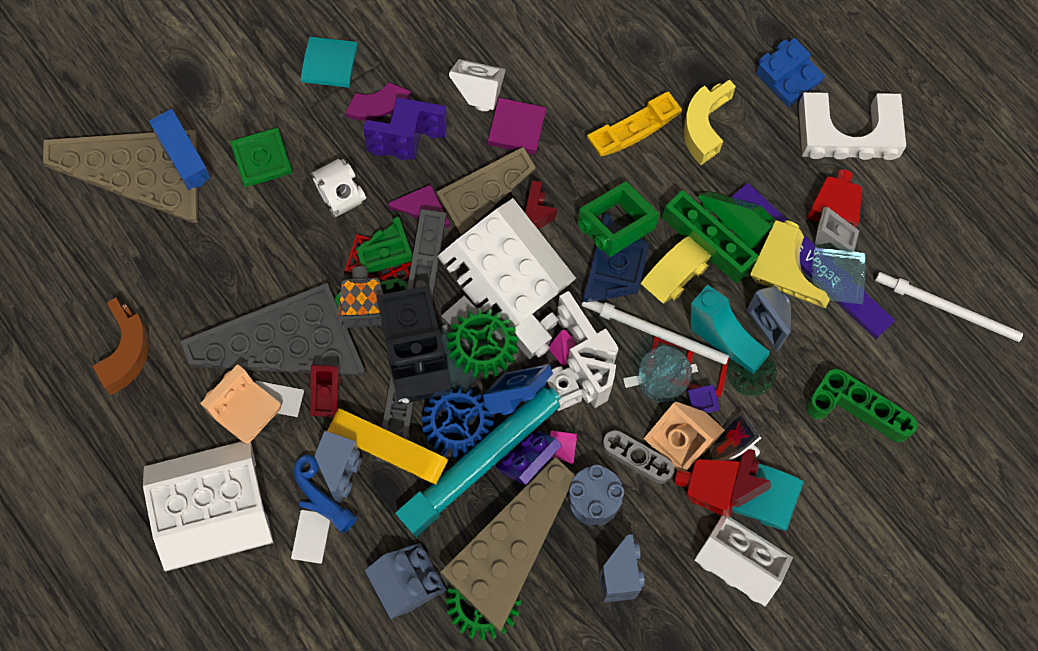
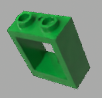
M625 181L581 207L577 225L584 234H587L595 242L598 249L603 250L611 257L655 230L659 212ZM619 204L635 222L613 235L596 217Z

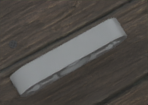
M610 431L605 435L602 446L607 455L656 483H666L671 479L674 473V465L668 458L620 431ZM615 438L619 439V445L625 449L627 444L631 445L626 457L622 456L624 450L620 447L611 449V443L608 440L614 441ZM635 450L642 451L646 459L643 463L636 464L631 460V453ZM650 458H654L652 464L656 467L665 465V471L668 475L663 473L661 476H658L656 474L657 469L653 466H650L649 470L645 469Z

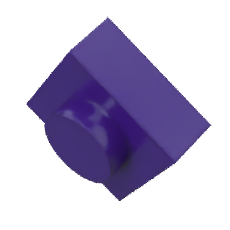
M714 384L687 391L691 407L706 413L720 410Z

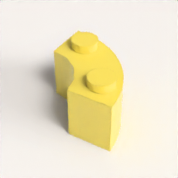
M688 236L673 247L655 265L641 284L663 304L670 299L675 301L683 293L684 288L682 287L695 275L698 277L702 275L709 265L706 262L711 255Z

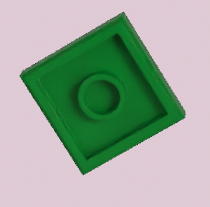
M278 127L230 141L244 188L293 174Z

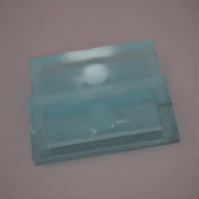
M814 247L811 284L825 291L830 299L829 301L863 304L866 253Z

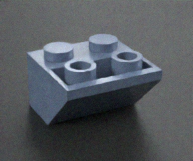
M324 431L314 456L334 501L341 504L343 497L347 498L352 487V483L349 482L353 472H358L362 458L359 457L360 451L356 441Z
M633 534L625 537L599 574L603 603L635 599L640 593L641 587L644 586L643 570H638L637 559H640V547L638 542H634Z
M421 543L385 554L365 570L390 619L408 613L446 591Z

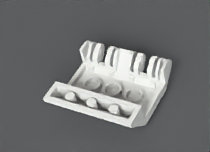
M513 198L494 210L437 256L444 265L454 257L457 259L447 267L450 273L457 270L464 262L469 271L459 277L457 280L459 285L472 278L473 280L463 288L466 294L476 306L488 298L489 301L480 307L482 313L487 312L496 303L501 309L502 318L510 320L509 327L518 326L576 279Z

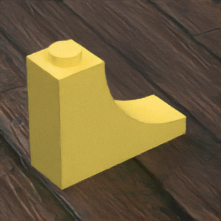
M776 220L750 274L751 277L758 284L769 288L776 286L780 292L826 309L830 300L826 292L812 285L804 277L801 270L800 248L804 236L799 226L788 220H785L784 223Z

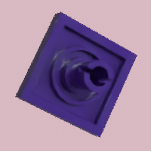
M532 431L501 459L496 468L502 475L526 485L534 475L536 477L547 466L545 463L562 445L555 437Z

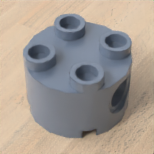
M593 465L577 473L571 482L568 494L570 511L583 524L597 526L606 524L615 517L622 504L624 496L622 483L615 473L601 465Z

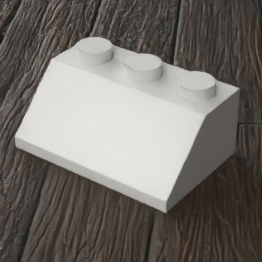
M721 516L694 561L699 563L705 570L713 572L724 579L728 585L736 587L747 594L751 600L766 606L781 585L793 557L731 517Z

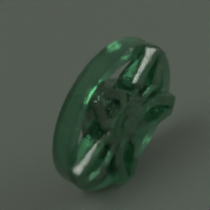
M768 356L765 359L767 362H763L755 373L752 374L744 367L741 369L734 364H739L731 359L727 368L728 381L737 392L743 395L759 396L769 391L774 385L777 375L776 365L772 358ZM763 367H771L767 370H762ZM731 370L735 371L737 374H740L738 375L736 382L732 377ZM772 373V378L767 384L764 376ZM741 379L745 381L744 383L738 385ZM761 380V381H762V384H763V387H762L760 384H758L757 382H759V381ZM752 384L758 390H747L744 388Z

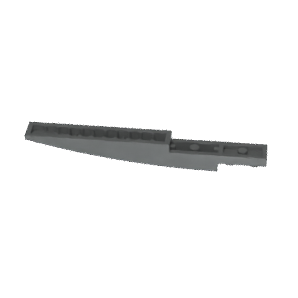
M421 209L407 290L429 286L433 303L439 271V258L437 256L441 253L447 215L444 212ZM392 375L382 428L408 440L415 402L398 405ZM377 457V459H376V461H378V462L389 463V462H387V461H385V460H382V459H380V458H378V457Z

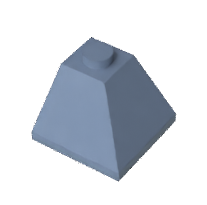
M774 286L757 291L747 308V312L775 351L782 347L791 332V306L787 295L784 292H780Z

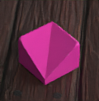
M563 329L549 346V351L564 368L567 366L570 349L578 344Z
M551 431L550 436L555 437L562 446L548 461L551 462L556 457L561 463L573 465L577 434Z

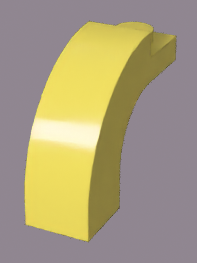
M730 80L724 84L719 83L715 85L711 91L704 85L694 95L689 104L683 127L684 139L691 155L700 165L718 154L723 144V140L712 129L708 116L732 99L736 86Z

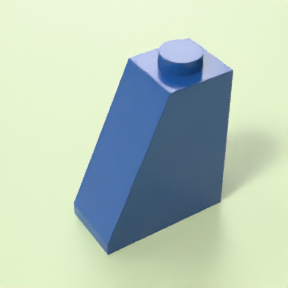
M172 109L149 120L159 144L188 190L200 187L210 179L203 161Z

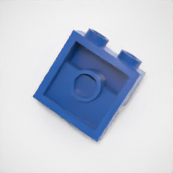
M796 38L790 42L785 39L777 46V51L774 54L766 53L758 62L759 67L756 75L787 107L799 100L804 92L808 93L825 78V75L809 60L811 54Z
M550 364L504 373L483 394L484 404L489 413L507 415L514 412L520 402L534 398L536 392L546 385V381L553 374Z

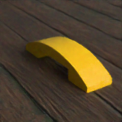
M668 91L649 101L646 108L610 127L607 124L587 135V139L600 157L606 156L646 138L680 114L682 109Z

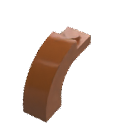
M117 298L110 300L107 304L121 329L120 344L112 355L92 366L102 385L110 395L126 387L138 376L146 362L149 351V337L144 322L138 313L133 315L127 304L121 305Z

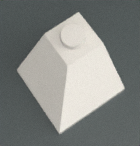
M458 59L450 70L449 77L469 105H473L481 111H489L490 109L493 110L497 104L506 69Z

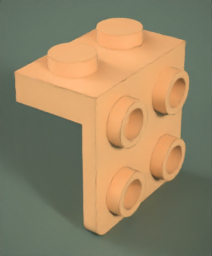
M238 364L225 374L223 380L213 390L209 391L200 403L214 420L245 444L250 443L282 407L278 400L254 383L247 372Z

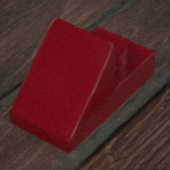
M532 180L525 214L539 230L556 219L557 209L543 206L546 192H541L542 182Z
M311 364L310 416H335L338 410L339 387L341 384L338 365Z
M748 449L743 453L732 494V504L734 507H740L771 489L770 480L754 477L757 476L760 460H756L755 450Z

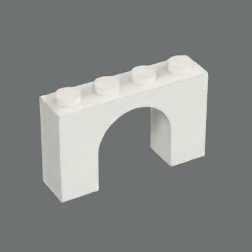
M804 92L799 102L802 157H810L812 159L835 157L836 159L859 157L863 160L873 157L886 160L900 158L906 148L901 94H876L871 103L872 132L863 137H850L834 127L830 119L828 93Z

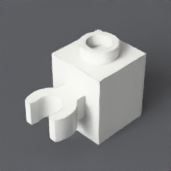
M553 312L540 323L531 314L515 327L516 333L513 336L518 337L517 345L529 359L535 355L539 358L550 349L548 345L552 337L547 331L552 329L559 321Z

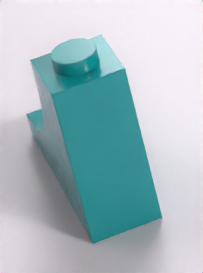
M707 285L691 303V331L722 353L729 355V358L754 374L769 356V350L758 343L741 326L730 308L729 299Z

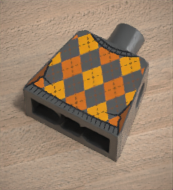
M354 267L352 269L353 279L343 280L341 284L337 315L339 329L382 326L376 295L383 294L380 280L378 278H368L367 267Z

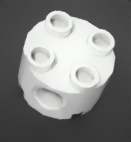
M337 159L311 173L322 199L328 206H331L329 210L334 217L362 204V201L366 199L362 188L357 186L352 180L355 174L349 163L346 164L344 159Z

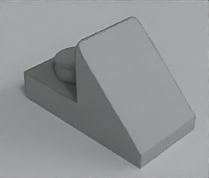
M824 207L815 244L831 243L845 254L854 253L859 230L830 208Z

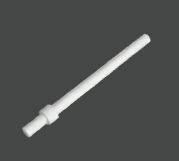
M879 272L875 281L893 288V291L898 294L904 295L905 293L1014 341L1020 342L1023 337V333L914 287L909 284V281L900 277L896 279Z
M598 301L582 303L583 307L600 313V316L605 319H615L726 365L729 355L617 310L614 305L607 302L604 304Z

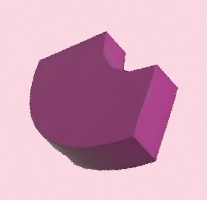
M388 82L382 90L374 94L363 95L355 93L345 112V116L354 120L371 121L387 114L391 115L394 111L396 98L409 99L411 92Z

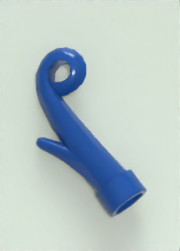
M307 454L301 456L294 466V478L311 502L301 501L299 506L326 517L342 534L347 532L355 524L357 517L349 509H344L308 480L316 474L319 465L314 456ZM310 463V470L304 472L305 464Z

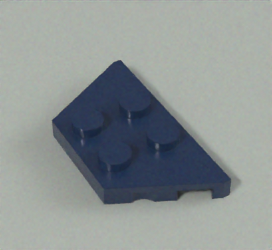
M605 214L603 225L613 235L623 229L612 221V217L609 214ZM640 238L611 257L596 247L583 302L588 303L637 294L649 244Z

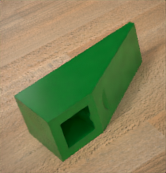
M710 191L697 197L703 202L702 205L707 211L721 219L720 222L739 236L738 238L751 249L762 244L769 236L776 221L760 205Z

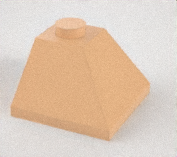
M674 402L645 436L644 440L659 454L668 458L677 471H687L725 430L706 412Z

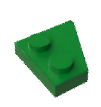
M395 217L392 220V225L386 230H379L373 235L371 240L364 242L356 249L360 264L368 268V274L410 262L413 258L399 217Z

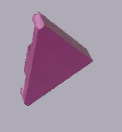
M431 185L388 203L390 210H397L417 219L420 217L421 209L444 212ZM446 217L445 228H449L450 222Z

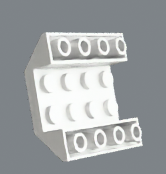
M238 442L144 466L143 489L151 531L165 572L273 543L269 520L264 512L254 467L256 462L251 442L248 444Z

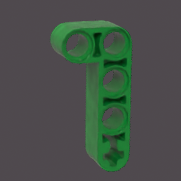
M833 369L826 374L806 405V410L812 418L823 419L837 404L895 442L906 441L916 432L918 427L916 419L910 413L839 369ZM829 380L836 381L839 388H833L829 384ZM851 394L858 395L862 403L855 402ZM820 400L825 403L826 409L817 407L815 401ZM874 409H880L884 414V418L878 417Z

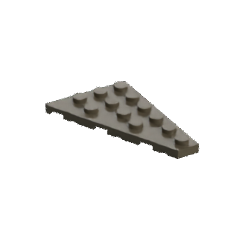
M185 130L197 151L196 131ZM155 133L44 140L43 163L46 167L186 221L198 223V187L190 190L186 188L159 144Z

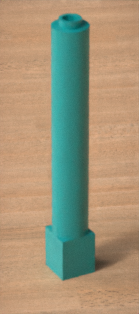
M545 387L539 389L534 398L522 404L439 478L436 485L432 484L423 493L418 492L395 514L417 538L441 516L440 513L560 408L561 406L558 401L561 400V397L552 387L548 390Z

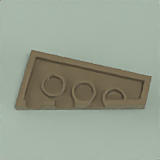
M524 147L437 191L436 195L461 237L532 174L536 167Z

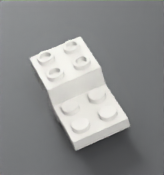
M568 291L559 297L556 316L559 319V325L563 329L567 328L571 337L578 344L570 349L567 368H570L575 380L582 388L583 399L587 403L591 402L593 407L596 408L608 401L615 376L616 365L614 363L618 347L607 329L596 333Z

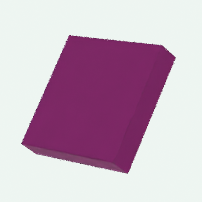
M498 98L488 145L515 151L524 147L527 153L536 155L546 107Z

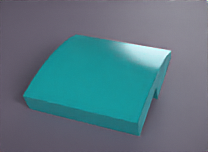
M309 37L303 62L301 82L350 88L358 42Z
M759 464L757 476L754 477L770 480L771 489L740 507L733 506L732 510L734 513L757 519L761 524L787 531L804 482L792 475Z

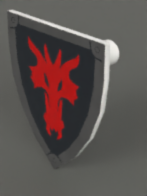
M743 410L723 427L725 431L710 447L706 460L733 461L748 449L755 450L756 457L759 455L760 450L754 444L761 437Z

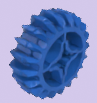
M459 386L457 393H453L451 388V394L439 396V401L435 398L429 400L432 407L427 406L424 408L427 416L422 417V423L427 425L422 430L423 433L429 434L426 437L428 443L435 441L433 445L435 451L443 446L442 454L444 456L448 454L449 450L453 451V458L458 457V451H463V456H465L469 448L473 449L476 443L478 444L484 439L483 437L491 433L488 428L493 427L494 422L489 420L493 414L486 410L484 402L480 403L482 399L481 394L472 397L473 390L471 388L467 390L466 394H463V389ZM454 404L466 405L468 408L459 410ZM445 409L448 418L442 423V427L437 429L436 419L439 413ZM452 415L458 421L462 420V427L459 426L457 423L453 424ZM478 415L480 424L476 432L471 436L467 426ZM451 434L459 435L462 438V440H450L444 437V435L449 436Z

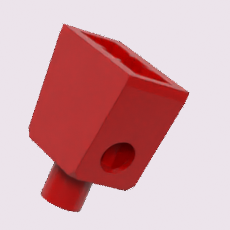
M842 169L838 171L836 178H826L807 216L808 220L820 223L823 208L828 207L856 228L860 219L862 188L860 185L851 183L853 174L850 171Z
M698 459L695 461L693 472L677 471L675 485L688 488L687 497L689 502L730 518L733 508L732 494L740 462Z

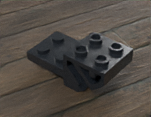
M429 286L376 295L398 405L451 394L448 368L443 358L445 350L441 333L438 329Z

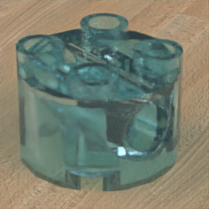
M659 346L647 353L639 366L637 375L639 388L647 398L654 402L675 401L687 389L691 381L692 367L682 352L672 347Z

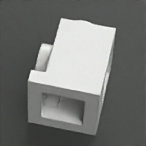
M562 367L552 369L553 374L546 381L545 386L547 390L552 387L561 397V400L558 401L561 407L557 411L581 402L583 393L579 389L570 368L565 370ZM565 381L568 386L562 388L558 384Z

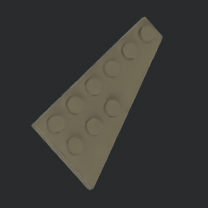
M556 457L440 572L499 633H501L575 477Z

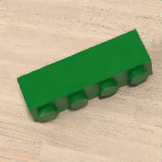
M685 191L679 192L665 206L662 219L682 237L690 236L711 255L709 260L736 284L754 267L759 256Z

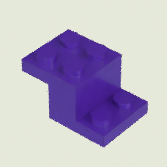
M396 98L390 124L365 120L363 130L367 151L377 156L385 154L395 156L400 160H415L421 134H425L430 138H446V106Z

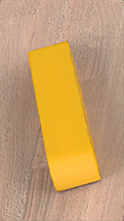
M338 408L327 432L356 441L359 449L435 485L448 462V459L340 408Z

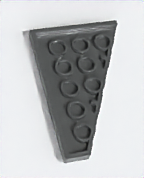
M328 283L180 341L189 365L195 368L233 369L238 364L244 370L311 373V364L338 365L340 375L361 376L366 374L347 328L339 329L338 307Z

